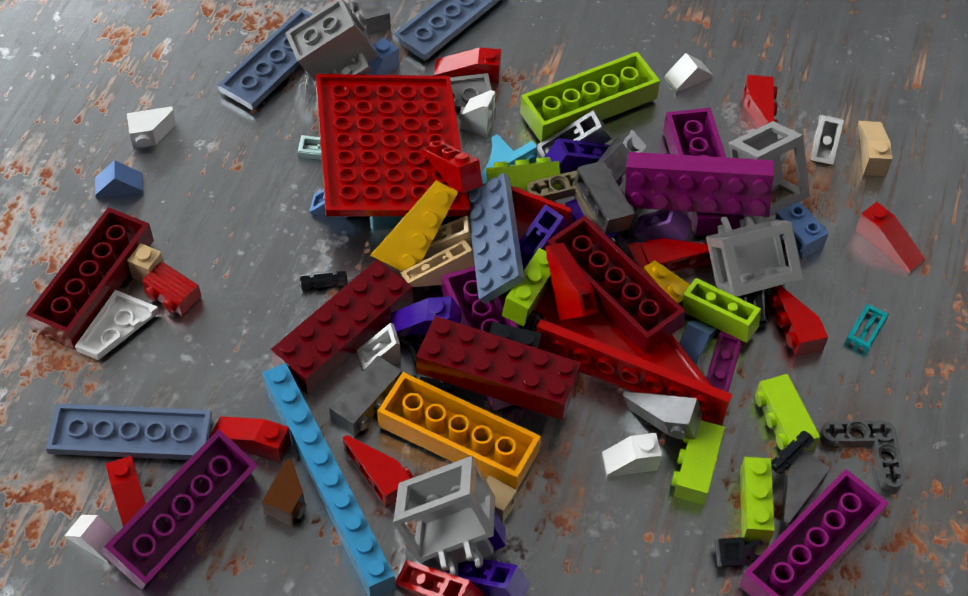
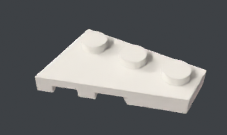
M115 290L77 342L75 348L77 352L100 360L157 315L159 309L155 305Z

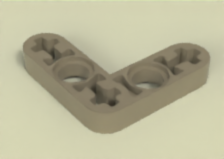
M577 171L534 180L528 184L527 192L542 196L550 201L574 196L583 214L600 229L574 183ZM561 184L565 189L556 190L553 185Z

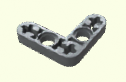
M882 420L829 421L822 426L819 433L820 441L827 447H872L880 487L889 493H895L901 489L905 482V473L896 430L891 423ZM851 430H860L864 434V438L857 439L853 437ZM879 430H882L887 436L883 437L882 433H878ZM828 431H832L833 435H836V437L832 438L831 434H829ZM881 452L891 453L894 460H884L881 457ZM890 469H892V479L897 480L896 483H892L891 479H887L890 474Z

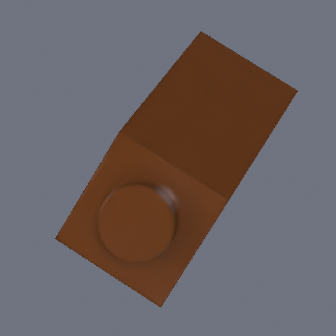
M286 459L262 500V506L265 515L291 526L294 525L297 518L300 519L303 516L306 503L293 462L290 459Z

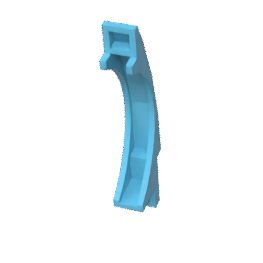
M496 134L492 136L491 156L486 168L494 167V162L508 161V165H515V160L529 159V163H534L537 158V146L531 141L513 151ZM486 168L481 173L483 186L487 184ZM478 187V188H476V189H473V190H471V191H468V196H469L473 191L478 190V189L481 188V187ZM370 216L371 229L375 231L394 228L404 216Z

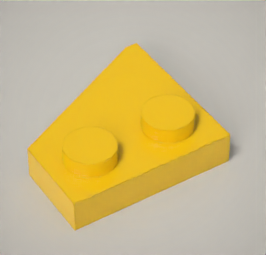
M653 261L642 269L678 304L683 302V294L690 286L689 283L657 261Z

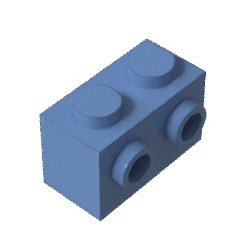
M800 201L777 212L775 220L792 221L797 251L801 259L824 247L829 233L825 226L820 224L813 217L810 210L805 208Z

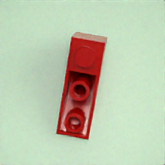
M747 74L744 86L745 109L758 128L772 121L778 123V120L774 119L778 104L774 103L777 97V86H774V77Z
M442 141L431 142L430 146L421 149L425 157L451 188L461 193H466L483 186L479 159Z
M559 243L545 246L559 319L565 320L598 313L594 288L565 244Z
M781 285L773 287L771 294H769V303L776 310L778 324L784 329L789 348L793 349L795 356L823 351L828 335L820 317Z

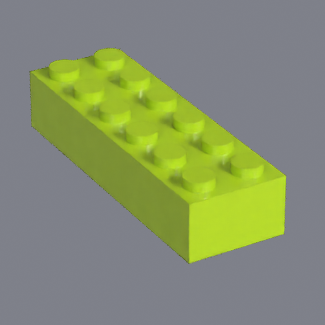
M637 51L521 95L520 114L539 141L543 142L593 110L601 120L657 99L660 80Z

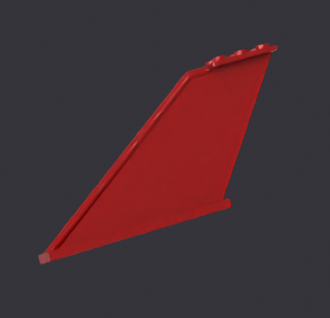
M511 186L519 240L545 204L571 223V208L545 199L542 196L526 192L521 188ZM552 284L550 285L535 309L544 316L539 321L536 332L542 333L539 349L581 362V373L629 392L697 398L703 412L701 420L720 426L723 425L732 394L713 387L673 335L645 354L599 308L598 313L560 320Z

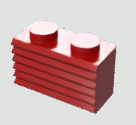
M164 262L156 265V268H153L142 280L145 289L144 293L150 300L155 301L157 299L170 313L175 311L180 316L201 297L198 284Z

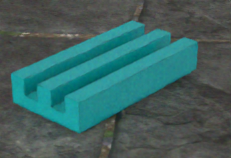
M866 304L847 336L845 343L850 344L852 342L855 344V348L859 349V347L864 348L863 352L868 353L889 314ZM867 313H873L859 338L855 337ZM877 316L882 317L868 342L863 341Z

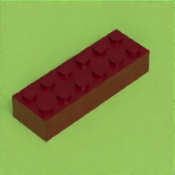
M108 207L26 313V318L32 332L75 349V345L115 290L118 291L131 273L127 262L129 257L140 243L149 247L153 243L154 239L150 224Z
M585 215L547 241V246L559 243L565 244L593 286L597 307L645 354L683 327L685 310Z
M378 259L375 260L270 349L273 366L276 367L286 363L297 386L307 395L310 394L351 358L362 345L390 323L392 312L410 306L413 303L412 286Z
M438 316L434 317L416 355V372L562 421L577 386L581 369V362Z

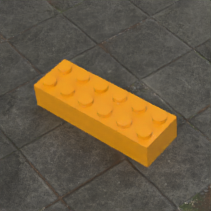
M402 372L377 411L378 427L451 462L473 456L485 478H488L490 475L515 490H518L540 451V435L405 372Z

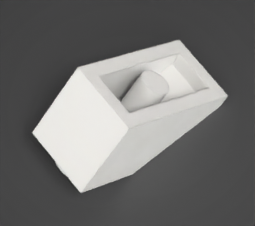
M490 90L469 99L466 107L461 108L459 113L461 130L483 137L487 136L494 123L495 91Z
M172 106L127 113L133 149L157 145L176 125Z
M820 115L810 160L833 165L844 123L843 119Z
M656 433L629 436L602 452L607 477L658 471L662 457Z

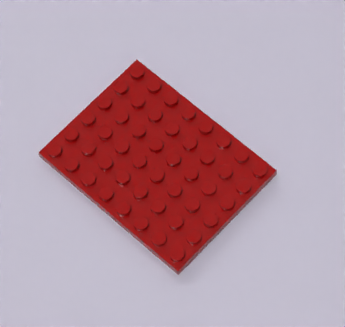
M316 74L315 82L326 217L405 216L436 180L449 186L425 157L421 149L430 146L431 142L442 141L461 151L450 76ZM458 191L446 216L470 215L468 192L461 193Z

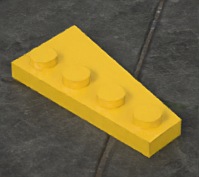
M436 180L370 256L400 271H404L422 262L458 191Z

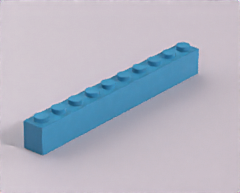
M284 363L262 372L265 389L282 424L289 427L291 442L368 596H381L396 589L395 575L287 364Z

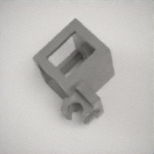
M344 0L333 1L285 32L298 63L314 81L316 74L368 75L373 72L369 62L379 57L366 28Z
M772 121L758 129L752 128L746 131L745 135L728 143L730 158L774 160L772 191L780 188L791 195L773 204L771 203L770 217L777 214L780 210L810 197L802 134ZM794 149L798 186L784 180L781 165L787 159V153L785 152Z
M743 215L745 219L739 220L740 228L732 230L725 216L721 218L723 225L717 226L718 234L706 237L716 286L731 295L738 297L803 279L792 221L771 219L754 224L751 216ZM781 234H783L789 267L785 264L780 240Z
M473 456L399 483L393 522L418 563L435 557L443 572L450 570V574L457 576L458 563L466 560L469 562L475 560L476 568H480L483 566V558L493 555V546L488 538L494 536L495 496ZM414 519L417 521L415 539L405 522Z

